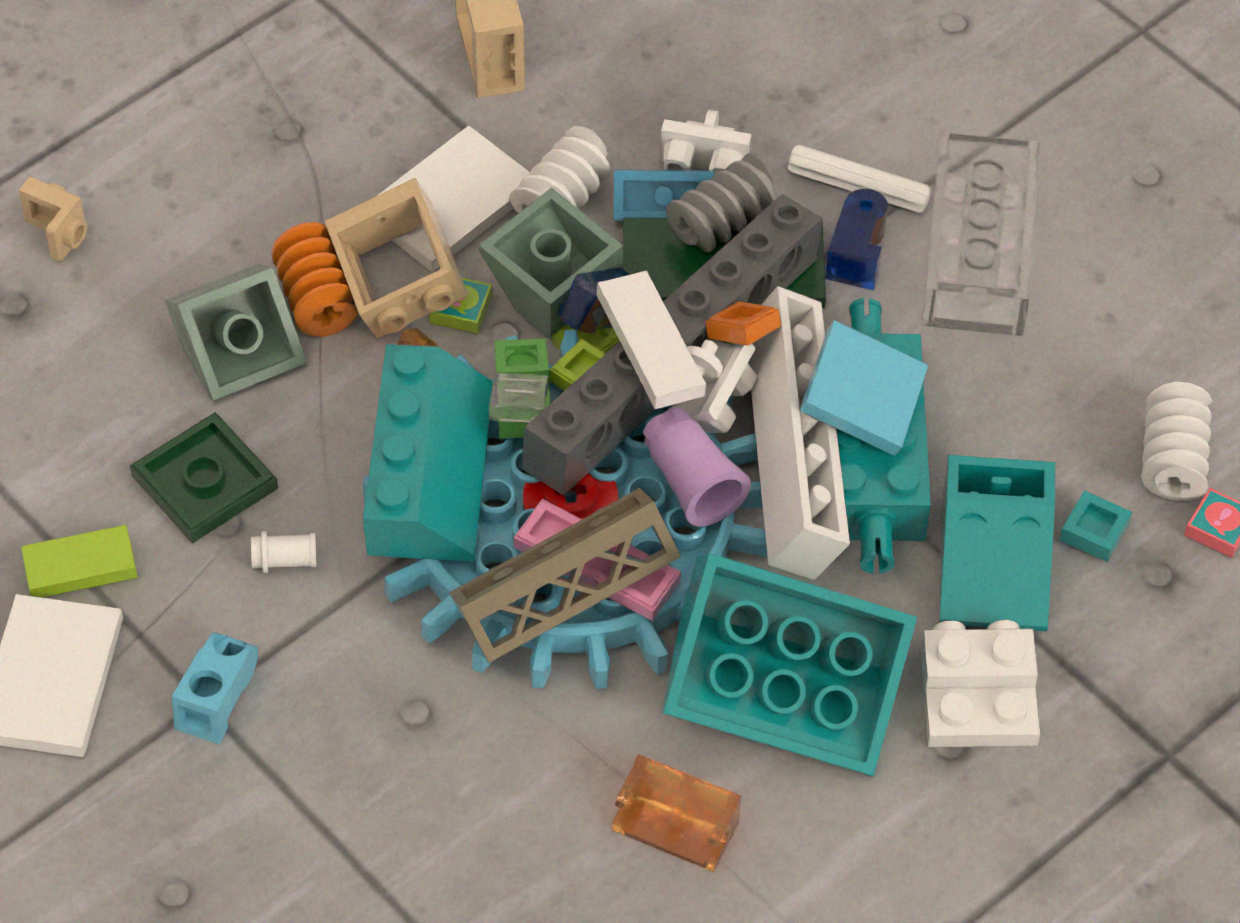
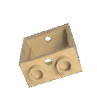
M455 0V14L477 97L482 98L524 91V24L517 0Z
M416 178L325 221L359 315L377 339L386 334L399 332L409 323L432 312L445 310L455 301L468 296L433 204ZM423 225L440 270L376 300L359 255Z

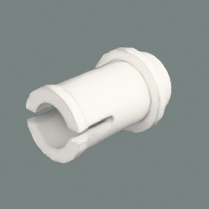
M261 531V536H252V569L263 568V573H268V568L316 567L315 533H310V535L267 536V531Z

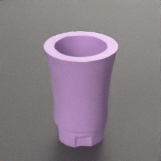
M679 407L669 408L663 414L654 416L647 423L643 433L646 436L644 442L650 450V456L664 474L677 496L687 521L691 525L702 527L715 524L731 515L740 507L751 488L749 476L726 457L709 438L700 424L692 420L684 409Z

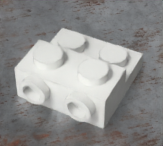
M1000 620L991 623L987 630H965V626L958 621L940 622L934 626L933 630H924L921 647V666L928 747L1038 746L1040 727L1035 688L1038 673L1033 629H1020L1019 625L1014 621Z

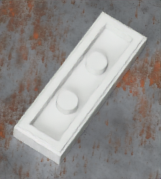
M643 271L599 282L597 284V297L654 409L704 397L706 383L648 272Z

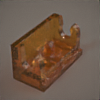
M638 754L616 799L615 806L619 807L612 822V831L715 872L739 824L741 795Z

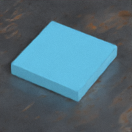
M834 320L827 329L799 411L895 456L903 446L928 365Z

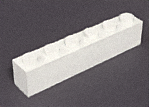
M777 286L761 305L779 309L781 327L752 343L756 349L748 362L758 376L751 389L768 565L815 580L850 545L836 428L799 411L825 338L822 305L819 301Z

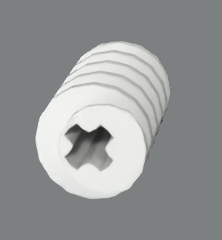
M573 126L567 129L563 138L559 139L554 144L552 150L543 156L541 162L531 169L530 174L520 181L518 188L511 191L509 201L514 210L520 213L550 188H553L576 208L584 206L588 201L589 195L596 193L600 182L607 180L611 174L610 164L606 159L607 149L601 138L594 131L583 126Z
M1172 382L1154 389L1147 397L1141 479L1144 486L1151 493L1163 499L1190 501L1200 498L1207 492L1208 480L1206 476L1209 471L1207 459L1210 454L1208 442L1211 436L1209 425L1212 419V413L1208 406L1212 403L1210 394L1202 387L1186 382Z

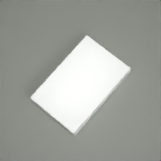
M468 125L378 195L416 178L433 204L454 256L514 209L509 201L510 193L518 188L520 181L527 177L530 172ZM423 225L392 240L429 271L434 272L439 268Z
M15 595L0 644V746L84 758L123 622L122 610L120 608Z

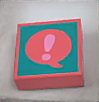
M1209 488L1188 522L1184 535L1233 558L1240 546V502Z

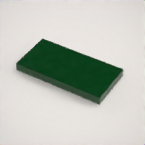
M623 218V276L647 271L662 301H664L729 241L720 243L716 240V248L712 252L706 253L696 245L683 243L669 226L667 218ZM822 221L817 260L786 289L821 302L822 309H825L826 284ZM731 230L732 237L729 241H731L738 233H735Z

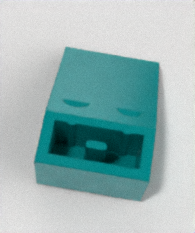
M948 455L942 505L939 623L958 621L964 626L988 627L996 621L1010 620L1016 622L1020 629L1047 631L1055 514V462Z

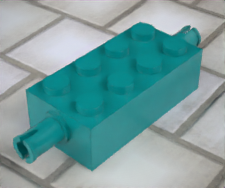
M864 298L857 299L850 304L849 314L852 329L922 362L921 334L882 333V306L875 299L869 298V314L867 316L864 313ZM924 380L903 446L895 456L836 428L849 540H860V567L867 573L874 574L873 559L876 558V554L878 555L879 574L893 569L895 560L892 541H926L931 500Z

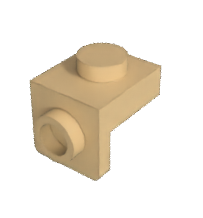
M29 176L19 189L25 222L46 230L50 256L52 259L62 262L72 248L75 249L82 243L86 235L87 223L84 218L81 198L68 193L57 184H47Z

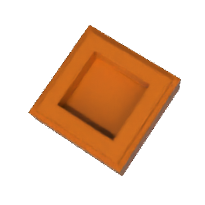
M741 301L705 321L709 339L746 346L781 327L779 309Z

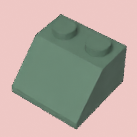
M553 188L546 191L479 244L480 254L514 309L549 339H552V335L582 311L593 306L598 298L597 284L599 282L623 277V245Z
M256 264L165 300L181 346L213 401L308 363L273 267Z

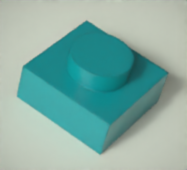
M1084 490L1062 527L1060 541L1108 562L1130 524L1132 511Z

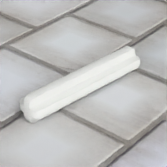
M800 144L795 145L788 160V170L791 173L882 202L886 198L888 204L917 213H922L925 210L930 199L931 188L927 184Z

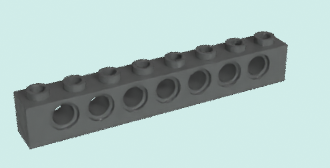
M781 194L665 299L663 303L686 347H701L705 340H714L709 339L707 335L705 321L709 320L710 317L739 301L761 305L777 286L786 289L817 260L823 218ZM620 341L524 427L522 469L563 496L656 410Z

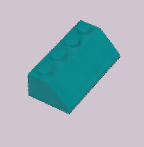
M386 344L363 514L367 556L475 562L494 386L492 380L440 347Z

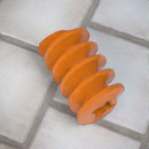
M306 222L293 226L282 233L274 242L271 255L273 264L277 267L278 278L282 282L284 294L288 298L289 308L294 315L295 325L301 332L315 337L333 335L347 328L355 320L358 311L354 305H351L354 299L325 224Z

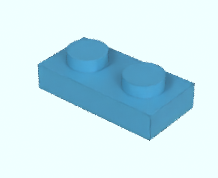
M614 169V221H623V218H667L666 206L669 202L680 200V197L685 192L695 190L703 181L711 180L714 171Z

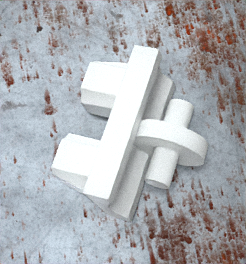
M714 110L707 111L704 123L689 120L684 123L664 119L661 129L660 162H663V170H691V168L713 170L715 174L718 171L726 170L734 161H741L750 152L751 134L737 132L735 128L718 126L719 112Z
M705 340L701 347L687 346L706 383L705 396L673 404L671 408L679 407L684 409L690 418L697 421L707 433H726L736 418L734 411L726 402L730 396H743L751 391L758 378L748 363L756 348L752 343L746 346L735 343H723L717 340Z

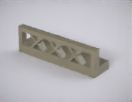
M638 488L452 590L449 594L458 611L466 620L486 660L490 663L675 561L681 555L654 501ZM652 526L663 549L643 560L627 556L633 536ZM618 545L616 552L609 551V549ZM595 557L613 561L607 580L596 586L579 582L584 564ZM623 564L630 565L629 568L621 571ZM571 571L568 579L560 577ZM547 583L565 587L558 607L549 612L530 608L538 588ZM575 590L583 592L573 598ZM522 598L520 605L513 604V602ZM498 610L517 614L511 633L491 643L480 620ZM527 617L534 619L531 622L525 624Z

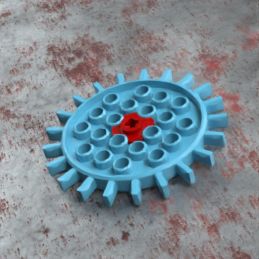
M565 330L560 346V358L579 342L576 330ZM517 335L506 338V340L518 339ZM462 355L456 357L457 359L464 362L471 368L475 369ZM495 377L491 379L494 388L488 439H499ZM549 381L550 402L552 403L564 390ZM730 396L726 402L731 409L733 396ZM672 405L656 409L564 496L536 477L520 472L523 470L524 438H502L501 440L504 443L500 445H487L475 562L414 558L415 563L384 577L385 595L391 603L428 585L431 587L441 602L432 608L421 620L422 638L430 644L444 634L458 619H464L449 592L489 571L490 569L485 567L491 562H505L522 553L514 548V536L542 499L580 519H584L640 488L649 497L657 500L654 503L681 555L680 558L667 564L681 571V582L655 619L651 621L615 601L604 599L521 645L522 647L534 649L530 658L532 687L544 688L551 673V657L553 652H587L590 677L595 688L602 689L607 688L610 672V658L607 649L636 642L643 653L645 661L657 675L666 672L668 652L666 644L658 632L680 620L697 557L712 553L726 558L729 550L768 557L765 530L734 524L735 511L721 521L708 526H694L687 521L677 496L664 474L651 458L650 450L646 444L631 439L637 435H644L643 430L647 423L654 416L663 414L672 407ZM706 432L715 445L736 466L758 459L755 433L720 444L714 433ZM599 467H613L617 471L611 474H603L595 469ZM364 476L363 481L364 503L368 484V477ZM760 481L751 482L749 494L738 509L763 508ZM488 500H502L506 504L501 507H489L484 502ZM652 526L633 536L630 544L648 555L663 549ZM688 526L696 530V532L690 535H682L673 529ZM565 574L562 575V576H560V577L567 578V579L569 578V577L566 576ZM547 583L538 588L536 593H542L549 598L542 602H532L530 608L549 612L558 607L565 587ZM575 590L573 598L583 592ZM522 598L513 602V604L520 605ZM498 610L480 620L491 643L511 633L517 614ZM527 617L525 624L531 622L534 619ZM475 641L472 651V669L483 673L490 663L486 660L477 641Z

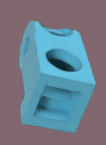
M217 632L212 633L203 648L197 652L172 695L174 729L220 745L228 728V718L239 696L247 688L254 674L258 658L257 646Z

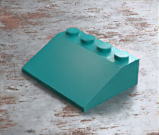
M712 553L699 556L695 562L681 612L662 714L868 776H874L917 616Z

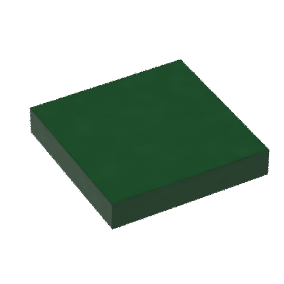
M216 412L130 465L131 476L192 544L278 489L277 478Z

